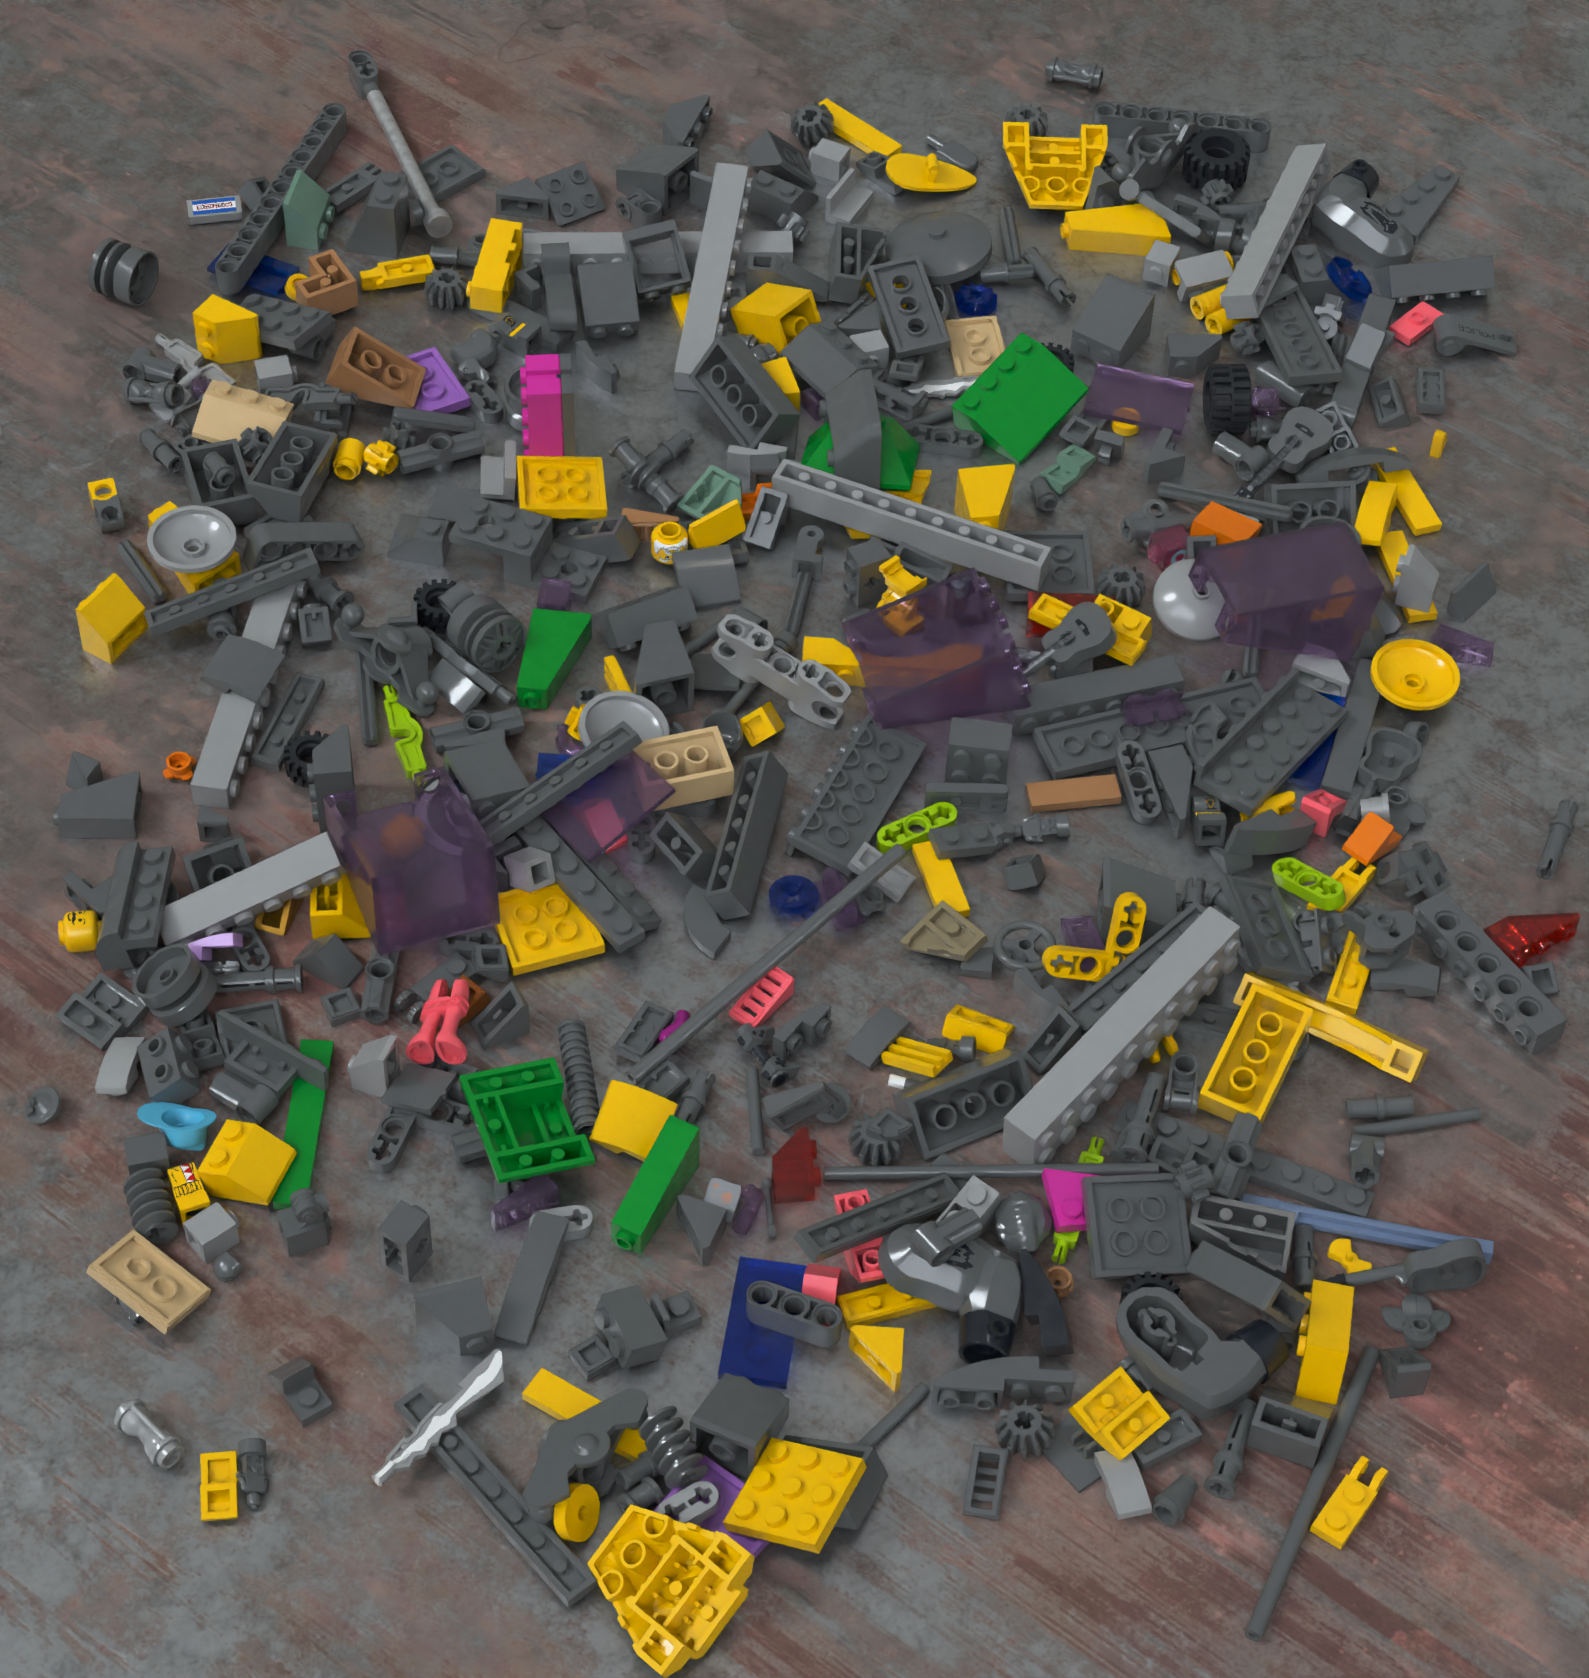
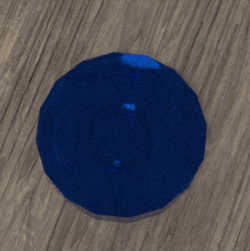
M1335 256L1326 265L1330 279L1347 297L1356 302L1363 303L1368 299L1369 294L1372 293V286L1362 271L1358 270L1356 272L1351 268L1354 264L1350 260Z

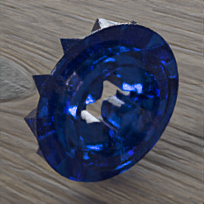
M971 283L969 287L962 285L961 289L956 291L955 301L958 310L970 316H985L996 309L997 294L993 293V288H985L983 283L979 286Z
M797 875L784 876L776 880L770 887V907L776 908L778 915L785 913L790 919L793 915H800L804 918L807 912H814L815 906L819 902L818 889L812 881L805 877ZM788 895L790 897L799 895V901L794 899L788 902Z

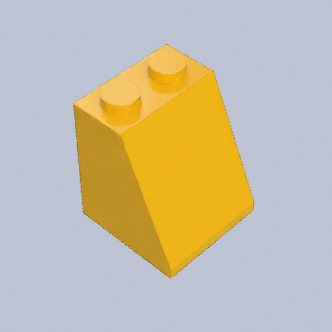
M767 282L730 308L737 333L748 336L749 334H754L756 338H759V344L770 343L776 349L778 358H781L779 357L780 352L809 324L821 323L812 290Z
M1005 464L958 469L954 506L955 515L1000 531L1004 530L1011 510L1015 465Z

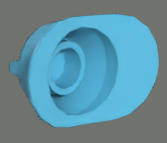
M168 1102L144 1104L137 1110V1116L141 1121L159 1127L160 1132L165 1134L166 1144L180 1150H203L206 1146L208 1126L214 1123L217 1118L215 1112L208 1109L191 1108Z

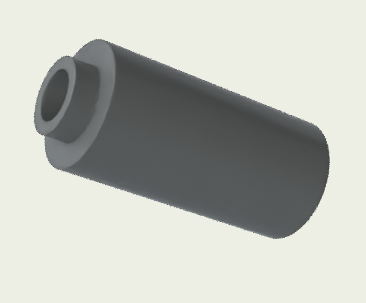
M1270 360L1260 363L1254 371V382L1256 385L1293 408L1308 407L1315 395V388L1310 384L1288 386L1278 365Z

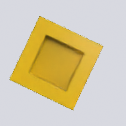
M771 701L739 719L742 731L751 747L785 728Z

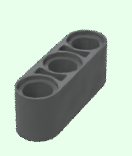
M763 1280L755 1281L748 1287L746 1293V1315L750 1322L820 1347H832L839 1342L843 1315L840 1308L835 1304ZM757 1302H766V1304H758ZM794 1312L798 1313L799 1315H790L789 1313ZM825 1323H826V1324H830V1325H832V1326H828V1327H827V1326H822L821 1324H825Z

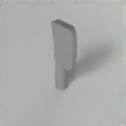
M194 366L177 383L184 389V401L182 404H189L193 399L192 394L187 389L203 375L202 370L197 366ZM149 404L151 411L163 422H171L173 411L177 407L167 409L158 404Z

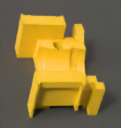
M895 555L879 566V571L883 573L888 589L882 594L881 600L876 606V611L881 614L889 609L888 612L883 614L882 621L903 639L924 624V616L916 611L918 591L927 586V577L924 579L918 576L914 577L903 568V565L900 563V557Z

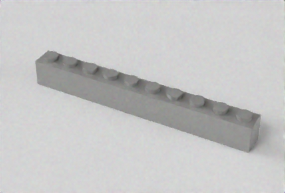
M1327 144L1297 145L1292 156L1289 157L1288 164L1285 170L1282 171L1281 178L1278 184L1275 185L1270 200L1267 201L1266 208L1263 214L1260 215L1259 222L1255 230L1252 231L1251 238L1248 244L1245 245L1240 260L1237 261L1236 268L1232 276L1229 277L1224 292L1220 295V304L1225 309L1227 319L1259 317L1332 167Z
M716 163L674 370V389L700 392L690 380L689 375L716 337L723 336L724 323H721V318L726 319L728 312V302H725V298L731 297L732 281H729V277L735 276L737 260H733L734 255H739L741 239H737L738 234L743 235L745 219L741 218L742 214H747L749 198H745L746 194H751L753 178L748 177L749 166Z
M703 231L678 232L689 273H694ZM743 231V235L738 234L737 239H741L739 255H734L733 260H737L735 273H747L750 252L776 254L793 263L792 231ZM622 232L523 233L524 268L537 264L539 266V274H543L541 244L569 242L571 274H577V265L628 261L622 240ZM671 238L633 247L639 274L680 273Z
M785 458L772 476V489L790 495V508L897 544L900 541L905 542L932 556L1036 591L1040 589L1049 572L1051 547Z
M299 580L284 586L280 590H273L256 597L242 637L266 645L285 655V643L292 638V622L298 619L299 602L301 598L304 599L306 596L307 582ZM278 669L256 703L229 689L227 694L222 692L190 784L193 805L229 810L233 798L238 797L240 777L247 772V756L249 752L254 751L256 742L255 732L256 729H261L262 711L264 707L269 706L271 698L270 688L271 685H275L277 682Z

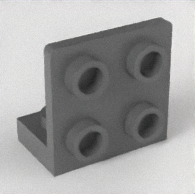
M583 161L537 178L535 184L549 196V208L559 227L594 215L605 209V205Z

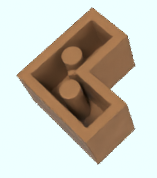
M333 249L308 257L310 277L295 282L297 304L329 311L331 315L359 306L357 282Z

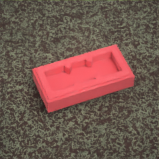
M1422 301L1391 324L1388 330L1396 333V339L1410 346L1433 329L1432 324L1434 320L1443 315V313Z

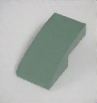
M1072 444L1058 453L1056 463L1042 471L1039 476L1045 477L1050 489L1061 495L1086 473L1095 462L1096 456Z

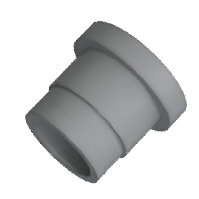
M1381 793L1382 796L1360 799L1362 820L1369 812H1373L1390 823L1388 793Z

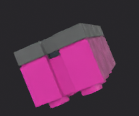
M571 353L560 354V356L558 354L525 355V367H520L521 385L526 384V387H521V405H527V408H522V426H528V429H523L522 431L523 447H529V449H524V456H575L574 389Z

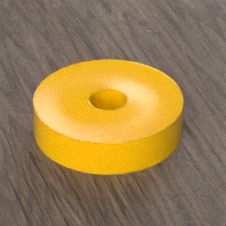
M572 1482L569 1483L570 1497L554 1506V1526L557 1534L563 1540L584 1542L593 1534L598 1524L600 1501L596 1490L591 1485Z

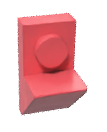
M1318 789L1303 797L1300 810L1317 822L1313 833L1326 837L1334 817L1344 811L1347 801L1325 790Z

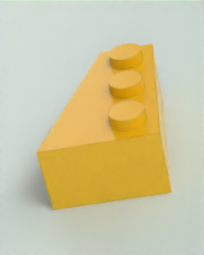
M491 218L478 262L474 269L472 281H468L466 296L470 297V309L503 312L506 301L509 299L514 288V273L522 269L523 223Z
M1313 1279L1311 1292H1304L1303 1294L1312 1302L1299 1324L1298 1333L1304 1335H1299L1296 1356H1300L1295 1395L1312 1401L1336 1405L1349 1352L1354 1287Z

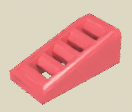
M777 966L774 967L741 996L729 1011V1016L741 1025L751 1023L754 1027H760L794 994V978ZM766 990L767 992H769V993L772 994L773 996L770 997L769 995H767V994L764 993L763 991ZM756 999L759 1002H761L764 1005V1007L760 1006L754 1000ZM749 1008L757 1015L754 1017L746 1012L745 1009Z

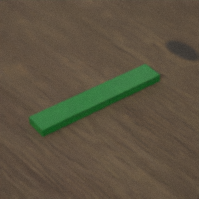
M301 1039L299 1052L311 1059L314 1058L321 1061L328 1069L329 1082L334 1041ZM299 1077L293 1083L283 1141L293 1147L297 1154L274 1194L273 1207L280 1210L292 1207L289 1198L293 1192L301 1188H311L328 1090L327 1087L323 1091Z

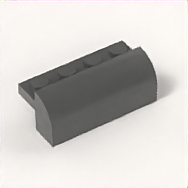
M134 841L124 845L118 851L95 949L97 959L103 971L134 968L138 948L157 946L176 857L172 846L142 850L139 842Z

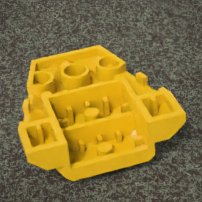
M1003 122V148L1029 208L1083 210L1088 198L1094 167H1100L1107 151V125L1081 124L1079 138L1029 136V122Z
M630 1505L588 1561L587 1565L597 1580L605 1598L612 1602L619 1615L617 1619L621 1627L627 1629L634 1644L632 1647L636 1654L661 1676L666 1678L682 1669L688 1659L698 1660L703 1657L748 1596L749 1589L744 1583L752 1574L755 1556L725 1533L719 1531L712 1532L693 1523H683L667 1515Z

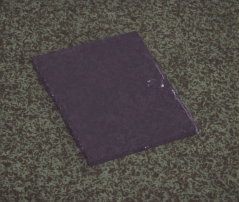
M1098 363L1092 383L1088 387L1089 393L1083 414L1159 431L1165 427L1172 429L1173 434L1181 435L1187 412L1190 411L1189 404L1194 384Z
M632 750L629 754L618 759L608 766L606 770L595 775L579 789L574 790L540 815L560 834L562 839H565L589 863H592L676 791L651 767L649 762H645Z

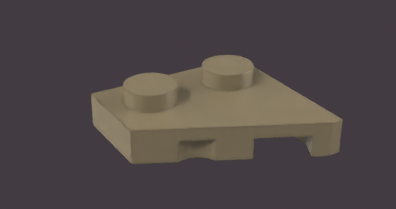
M943 900L900 940L905 950L967 962L988 942L984 932Z

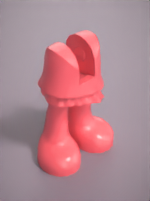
M445 979L436 980L428 1000L422 1007L420 1020L423 1022L422 1027L406 1047V1055L411 1061L422 1065L431 1064L437 1052L442 1061L448 1064L457 1065L465 1062L467 1048L457 1037V1030L460 1020L466 1017L469 1009L470 989L467 980L456 979L454 981L451 997H448L447 981ZM442 1025L441 1030H440V1032L438 1033V1035H437V1037H436V1040H435V1035H436L437 1027H439V1026Z

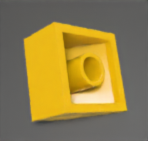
M214 294L192 313L197 350L202 353L204 358L218 364L259 359L263 356L258 314Z
M226 1119L197 1172L212 1197L269 1205L297 1152L293 1147L255 1123Z

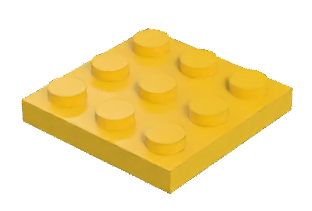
M516 456L520 509L558 519H598L607 517L602 457Z
M556 883L531 893L521 889H514L486 897V905L501 944L506 945L508 964L513 976L605 953V944L600 932Z
M771 1437L725 1517L723 1524L727 1531L819 1554L865 1472L866 1464L863 1458Z

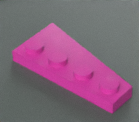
M1043 1169L1041 1177L1056 1233L1086 1231L1081 1179L1100 1175Z

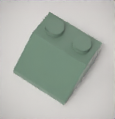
M296 170L283 202L287 246L319 250L322 240L327 238L328 224L334 220L335 207L331 206L329 193L302 170Z

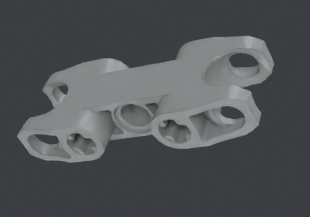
M727 614L717 627L720 638L711 649V654L715 661L744 682H761L788 699L789 708L805 720L823 728L835 729L844 715L842 706L852 692L849 685L821 663L815 660H805L802 662L774 645L771 633L758 624L738 615ZM729 624L738 625L742 633L736 636L727 631L725 627ZM721 647H729L736 654L726 657L720 653L719 649ZM829 687H838L842 690L843 695L834 697L826 692ZM825 707L834 712L835 718H823L820 714V709Z

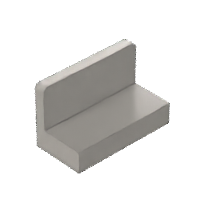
M850 168L827 195L826 222L836 225V222L854 224L873 201V191L855 185V169Z
M1217 250L1175 261L1174 267L1181 280L1177 296L1180 302H1185L1194 296L1228 284V279L1234 271L1224 251Z
M505 440L504 457H481V498L514 500L516 441Z

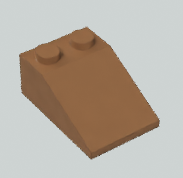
M354 326L339 344L325 383L332 387L341 388L343 393L354 392L357 394L358 399L412 409L415 405L426 368Z

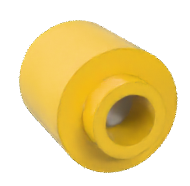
M346 438L340 442L333 461L334 473L340 479L352 480L360 474L364 462L363 454L366 446L361 441L354 438Z

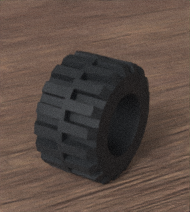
M1211 128L1210 130H1200V133L1195 132L1192 134V137L1188 138L1185 145L1182 166L1184 180L1187 183H1191L1192 188L1200 189V192H1202L1201 189L1210 180L1224 179L1226 184H1230L1232 189L1237 191V188H1241L1247 178L1251 154L1249 144L1245 142L1242 136H1237V133L1229 132L1227 129Z
M1244 363L1210 364L1206 370L1203 383L1205 426L1209 434H1221L1224 431L1230 434H1244L1250 423L1252 409V387L1249 371Z

